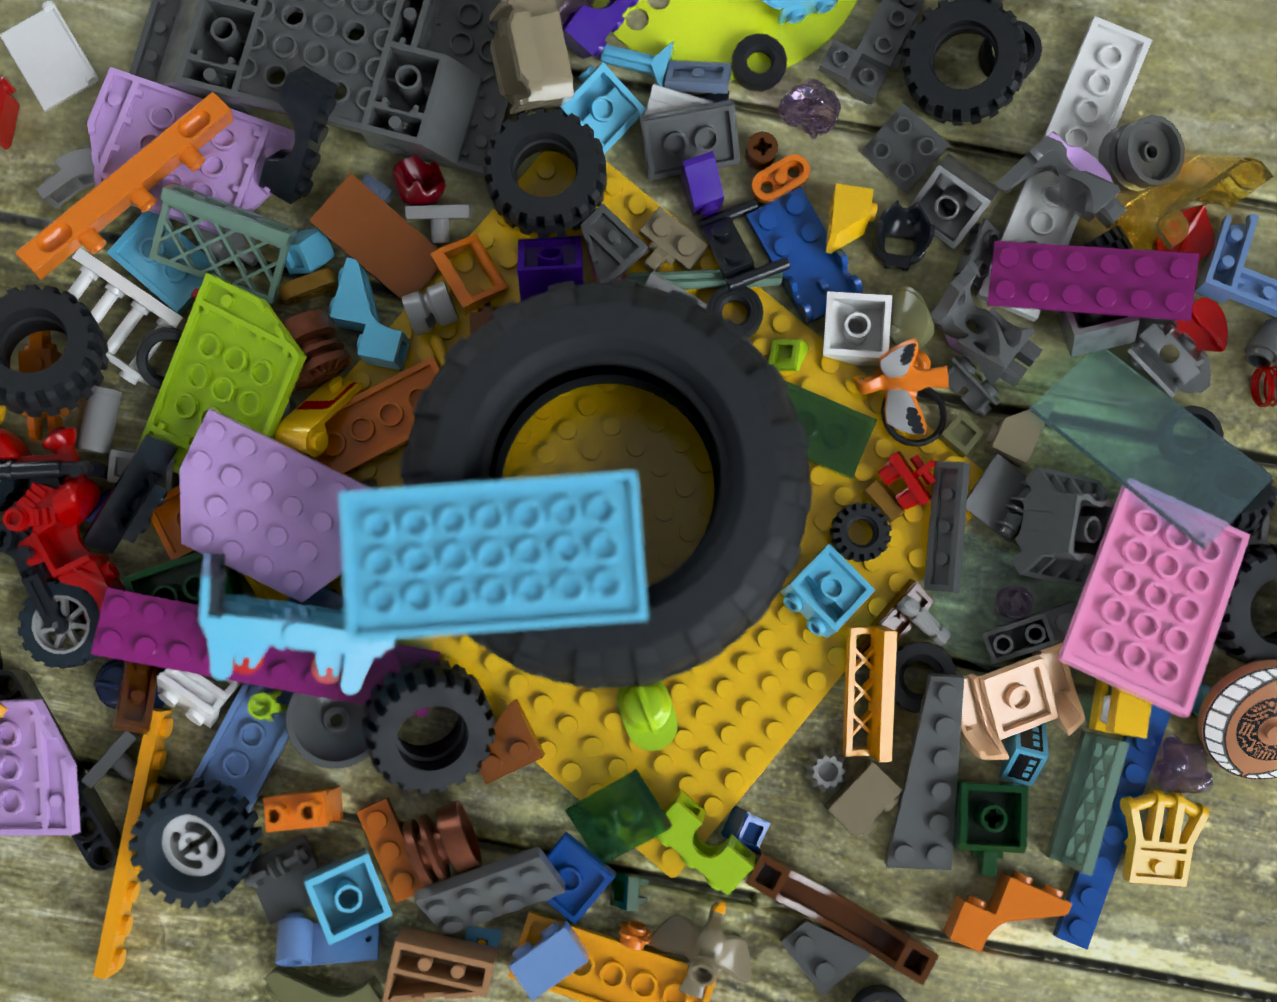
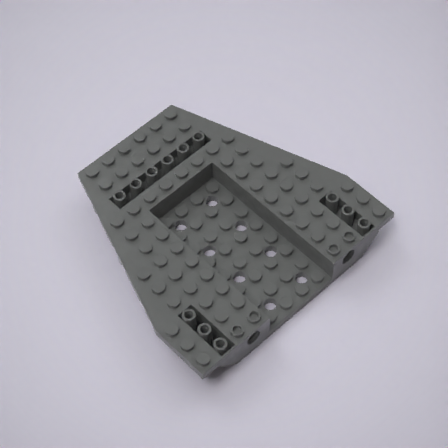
M152 0L129 72L130 74L202 99L214 92L229 108L251 115L253 106L287 114L279 104L286 75L305 66L338 85L337 87L347 89L346 96L341 100H336V106L331 115H329L327 125L361 133L370 148L404 157L418 155L424 162L431 163L434 161L439 166L484 177L483 167L486 166L484 160L485 151L487 148H492L490 139L495 132L502 133L501 125L506 120L510 102L500 95L490 50L491 41L494 39L495 31L498 30V23L490 21L489 16L497 5L501 3L500 0ZM299 12L303 14V19L300 23L296 25L287 23L288 17L292 13ZM361 28L365 31L361 39L354 41L348 38L352 29ZM282 71L285 73V78L281 83L271 84L269 82L274 72Z

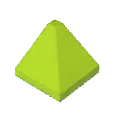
M772 339L768 363L775 365L778 371L798 372L807 354L809 344L801 339Z

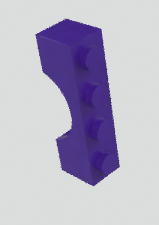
M609 0L602 9H594L585 5L572 9L562 22L565 44L581 59L598 56L607 45L605 39L608 34L615 32L624 22L625 18L622 16L628 7H634L639 0Z

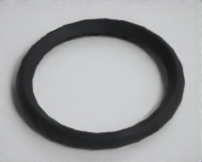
M931 387L922 390L936 401L940 410V421L936 431L929 437L921 440L907 439L899 435L892 426L886 424L884 398L881 407L882 422L889 435L896 441L912 447L924 446L932 443L942 434L947 420L946 407L942 398Z

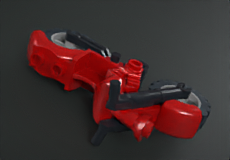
M61 426L48 432L47 438L41 444L45 449L51 450L53 455L35 456L32 455L28 446L19 436L10 430L0 427V512L6 511L3 515V522H0V553H6L14 559L21 575V581L30 596L24 601V610L20 611L18 615V621H21V627H18V634L24 640L22 646L26 651L32 653L31 657L35 661H42L44 666L64 669L87 664L88 661H93L99 657L98 655L91 654L106 589L113 588L126 591L125 586L119 580L120 573L117 567L109 561V556L97 555L86 548L79 532L80 524L95 509L101 496L98 485L85 477L98 476L107 480L108 466L100 462L80 461L75 447L77 440V430L75 427L66 429L65 426ZM28 481L29 489L25 492L26 495L22 496V488L26 487ZM86 629L82 640H80L76 632ZM54 631L58 635L55 642L49 636V632ZM67 634L74 647H62Z

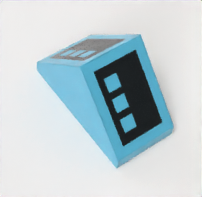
M1046 723L1007 737L1005 749L1009 759L1002 760L999 778L1030 786L1033 785L1049 758Z

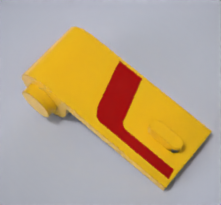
M342 376L333 377L326 381L279 423L276 429L275 440L307 456L317 457L321 455L329 442L324 423L363 389L362 382L342 379Z

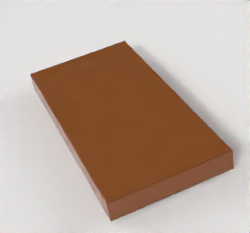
M352 173L345 178L309 220L313 226L347 255L357 260L361 267L401 301L403 296L416 291L421 292L439 271L430 255L438 248Z

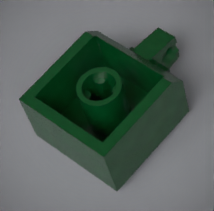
M958 779L953 847L957 850H971V856L977 857V870L982 876H996L997 858L1003 859V852L1025 853L1027 848L1028 786L1018 782ZM990 810L994 813L993 817H989L986 821L984 820L985 814H988Z

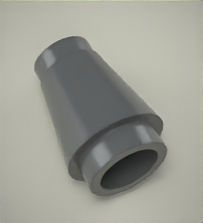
M1265 320L1264 324L1245 347V360L1250 365L1266 367L1277 360V320Z

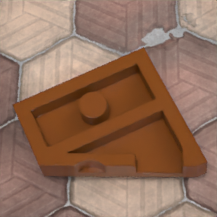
M518 699L513 700L507 706L493 726L495 731L494 743L488 744L491 752L487 760L479 761L481 766L479 772L485 784H489L544 757L545 753Z

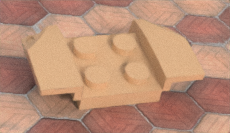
M1061 641L1055 645L1031 652L1032 657L979 677L973 673L964 676L961 739L968 751L978 758L985 760L1009 759L1008 753L1000 741L1002 739L1052 721L1053 724L1069 736L1083 723L1085 715L1073 683L1069 665L1057 660L1063 645Z

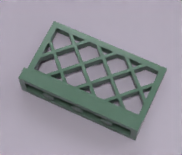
M176 183L164 186L160 196V200L163 202L149 259L203 279L206 273L214 274L272 304L275 301L290 245L295 240L297 229ZM171 208L182 211L189 224L175 230L169 220ZM192 215L200 219L195 221ZM205 220L212 222L220 235L207 242L197 226L198 223ZM191 227L200 245L187 251L177 233ZM223 227L230 229V231L225 232ZM167 228L169 234L164 236L165 229ZM235 232L244 234L251 247L237 253L228 236ZM169 237H172L181 253L173 258L160 253L162 241ZM222 239L231 257L217 262L209 245ZM254 239L260 240L262 242L257 244ZM265 244L281 248L278 260L269 265L259 247ZM202 248L211 266L205 269L196 267L189 254ZM254 251L262 268L248 273L240 256ZM183 257V259L185 260V262L180 261V260H178V259H180V258ZM234 260L243 277L236 280L226 278L220 266ZM276 266L273 274L270 268ZM214 269L216 274L210 272V270ZM264 271L271 283L269 292L258 290L251 277Z
M1081 731L1046 856L1048 858L1060 861L1083 874L1092 876L1129 743Z

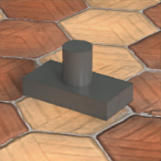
M124 731L81 781L92 789L103 775L112 768L127 781L131 782L134 779L137 761L125 751L137 739L140 733Z

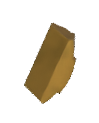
M877 478L862 492L875 508L879 507L882 510L881 513L887 515L889 524L905 513V510H903L895 498L896 494Z

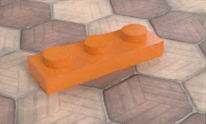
M389 797L357 811L358 818L395 904L415 895V890L425 886L411 865L406 850L403 829Z

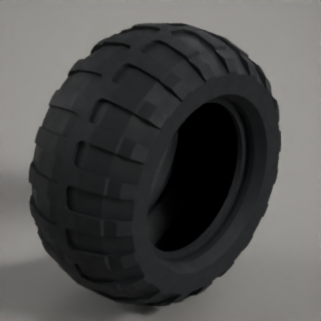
M611 278L610 282L580 285L574 284V281L563 282L549 286L548 291L519 303L511 301L491 313V318L477 328L467 339L461 338L451 347L444 357L445 362L435 375L429 388L423 389L413 411L415 418L409 434L408 446L403 450L400 477L403 478L404 487L503 480V471L510 448L519 431L536 411L557 396L573 389L595 384H621L637 387L661 397L677 408L694 426L705 445L712 465L714 500L708 526L692 555L675 572L661 581L646 587L648 620L465 634L478 645L484 646L497 657L511 663L513 667L524 673L583 688L653 684L684 673L714 659L765 615L771 607L770 604L780 592L786 578L791 574L801 551L800 544L805 532L808 513H810L812 502V485L809 482L807 456L809 446L803 422L798 419L795 407L788 395V386L775 365L769 364L762 353L750 342V336L730 319L723 320L714 312L698 304L697 299L676 290L666 292L657 288L641 286L637 284L636 280Z

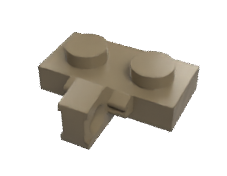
M660 207L640 229V235L651 243L648 249L652 251V254L644 263L646 264L645 268L650 272H657L665 262L670 266L676 262L686 271H690L709 246Z

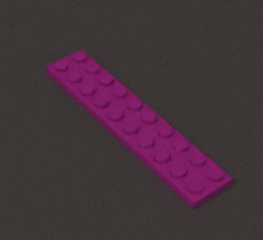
M113 588L106 589L91 654L213 677L210 672L207 636L202 625L199 624L200 605ZM394 643L393 648H387L380 657H374L363 679L360 690L355 694L344 693L340 686V680L333 684L318 682L312 675L310 661L314 655L313 651L292 649L285 646L284 650L277 649V646H269L264 653V662L259 670L249 675H242L232 669V673L226 680L365 705L368 699L372 700L370 692L376 684L381 686L384 684L383 676L390 671H393L394 674L401 671L400 665L408 662L410 666L419 665V659H429L431 664H436L440 652ZM429 707L419 709L413 715L427 717Z

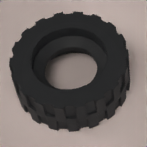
M908 642L896 648L894 704L906 711L919 713L924 693H914L907 688L904 682L905 669L915 661H923L933 668L934 673L956 674L957 668L953 664L951 656L946 654L940 646H935L929 642Z

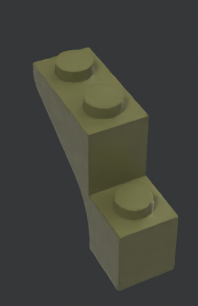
M277 966L264 978L269 995L274 1000H279L280 1002H382L385 990L375 975L366 982L351 988H337L297 969Z

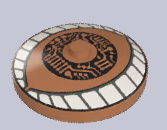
M1277 659L1249 663L1228 673L1212 687L1200 707L1197 722L1200 741L1214 763L1232 775L1253 780L1277 778Z

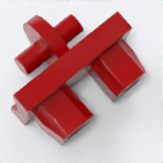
M900 450L890 456V461L878 471V474L887 486L898 478H903L908 488L895 496L903 510L912 508L919 503L921 506L928 503L932 496L918 477L921 476L927 485L936 481L929 469L937 465L932 459L924 464L919 455H915L910 459L917 469L914 471Z

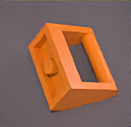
M477 234L443 246L430 254L466 315L509 289ZM468 248H471L494 286L473 296H470L449 261Z

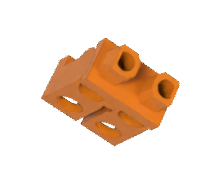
M341 786L311 789L309 791L281 792L263 798L266 832L328 826L329 822L344 819Z

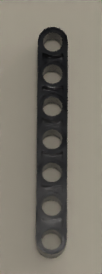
M22 669L0 670V700L42 699L76 763L81 832L71 836L91 869L95 871H105L116 866L122 835L94 787L91 789L81 781L86 772L30 674ZM10 677L13 678L15 683L12 691L7 687V681ZM88 817L92 818L95 822L94 833L87 828ZM104 846L111 850L112 858L110 861L106 860L103 856Z

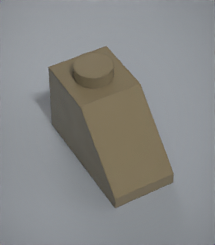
M1046 403L1006 417L996 424L992 423L984 437V441L988 442L984 451L993 456L998 453L1009 463L1017 467L1027 464L1053 405Z

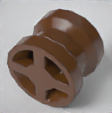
M762 131L754 133L749 138L745 159L750 167L756 170H764L774 163L778 151L776 138L772 134Z

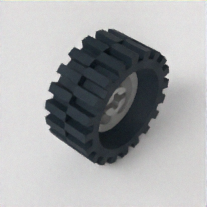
M195 778L190 783H188V780H184L168 789L139 815V821L133 825L131 834L136 836L129 841V850H135L137 853L130 860L133 867L141 866L142 871L137 875L140 881L143 883L149 879L153 884L149 889L153 895L156 896L162 891L166 894L163 900L166 903L172 905L176 899H180L181 908L189 909L195 902L198 908H204L211 901L214 904L222 901L258 860L256 856L261 852L262 843L257 842L263 835L262 827L253 826L259 819L256 811L247 812L245 807L250 803L245 796L237 800L233 796L237 789L231 785L222 790L220 789L221 781L212 779L206 785L204 778ZM208 829L212 832L209 837L200 840L193 848L188 845L192 840L200 838Z

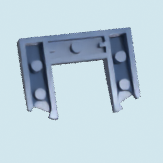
M1249 214L1246 217V224L1230 225L1231 216L1226 215L1222 219L1214 237L1213 248L1206 257L1195 286V293L1220 303L1231 299L1277 318V280L1244 267L1259 215Z

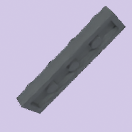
M935 461L937 464L934 466V478L936 481L933 482L924 590L959 593L970 463Z

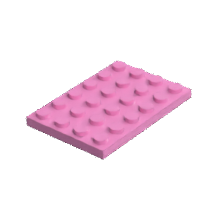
M1127 479L1120 488L1057 660L1181 718L1189 717L1250 534Z

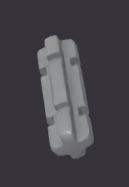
M906 595L898 602V610L907 615L908 619L924 634H927L928 638L935 644L943 646L950 639V632L944 626H941L940 622L924 607H920V604L913 597Z

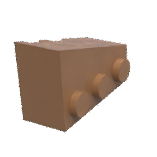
M403 926L394 943L382 1002L405 1000L423 1002L424 999L444 997V1000L487 996L493 979L499 948Z

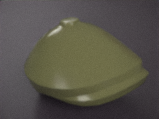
M901 287L892 295L890 336L897 345L915 338L919 345L918 348L926 345L932 338L934 323L922 295L914 288Z

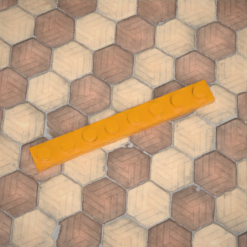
M154 708L148 734H143L93 973L95 978H109L123 967L126 959V949H123L125 937L129 935L133 925V916H130L132 903L136 901L139 895L140 883L137 882V875L139 874V869H142L141 866H132L130 859L137 851L129 850V841L136 836L131 834L133 825L139 821V815L159 797L160 784L157 783L159 771L164 768L167 752L164 751L166 738H169L174 724L171 718L172 710Z

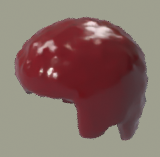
M413 155L399 161L392 169L395 189L398 196L410 206H428L431 203L437 202L443 196L446 189V180L436 162L433 161L431 164H427L418 155Z

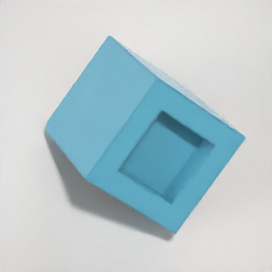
M317 228L301 230L296 233L295 240L290 245L285 265L290 275L310 274L333 259L335 253L328 238Z

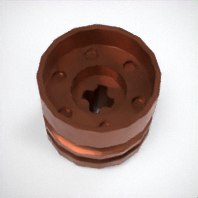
M315 309L306 311L282 322L306 355V360L293 391H302L320 385L343 372L351 364L352 358L349 352L343 350L345 347L343 341L333 338L337 330L325 310Z
M459 800L436 809L437 825L433 823L427 814L419 816V824L414 818L403 823V833L409 860L425 887L437 883L438 877L441 881L449 879V863L453 865L459 874L482 866L481 850L474 828Z

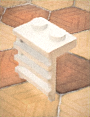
M166 668L163 673L161 672L157 676V692L160 693L158 695L159 698L171 707L177 705L186 711L185 715L190 721L198 726L205 724L211 729L219 719L220 708L242 682L224 679L230 685L223 691L200 674Z

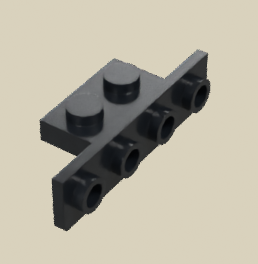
M151 434L145 435L82 539L85 544L113 554L122 539L134 543L140 533H145L149 527L152 513L156 507L162 506L167 497V488L162 474L178 450L177 445Z

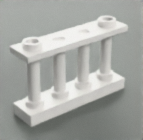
M79 248L72 258L82 264L79 269L81 274L67 292L73 294L78 300L92 280L97 281L101 277L108 282L105 286L106 292L91 311L97 324L101 322L118 297L122 299L126 294L134 299L130 304L133 306L107 341L109 351L106 353V356L111 363L121 369L118 375L133 385L140 381L149 386L150 384L141 377L136 363V356L128 365L115 356L116 352L143 315L147 316L150 311L159 316V319L156 321L158 326L155 329L169 327L183 331L187 320L85 250ZM163 341L158 342L151 348L148 361Z

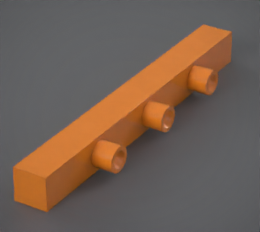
M214 92L210 93L16 251L15 254L35 276L42 280L82 246L91 254L98 253L106 245V240L99 234L103 228L132 204L141 212L150 210L155 205L157 199L149 190L182 163L192 172L198 170L204 164L206 158L198 150L234 121L232 110Z

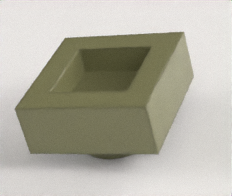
M960 412L938 438L963 458L979 441L985 431Z

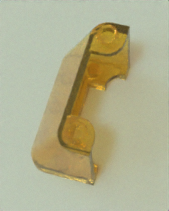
M1199 154L1183 164L1180 173L1172 182L1147 189L1124 205L1127 211L1110 226V229L1120 225L1133 245L1132 249L1167 252L1183 241L1188 235L1189 223L1180 211L1182 208L1199 198L1205 206L1212 202L1224 203L1223 206L1228 210L1274 176L1262 161L1254 157Z

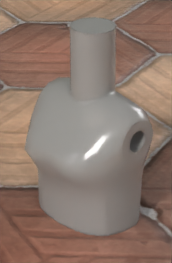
M203 229L201 231L206 242L220 236ZM235 232L228 236L237 253L246 249L244 248L246 243L244 234ZM222 239L209 245L215 258L219 261L231 257ZM253 252L240 256L242 261L252 267L258 262ZM231 260L225 264H231L234 260Z

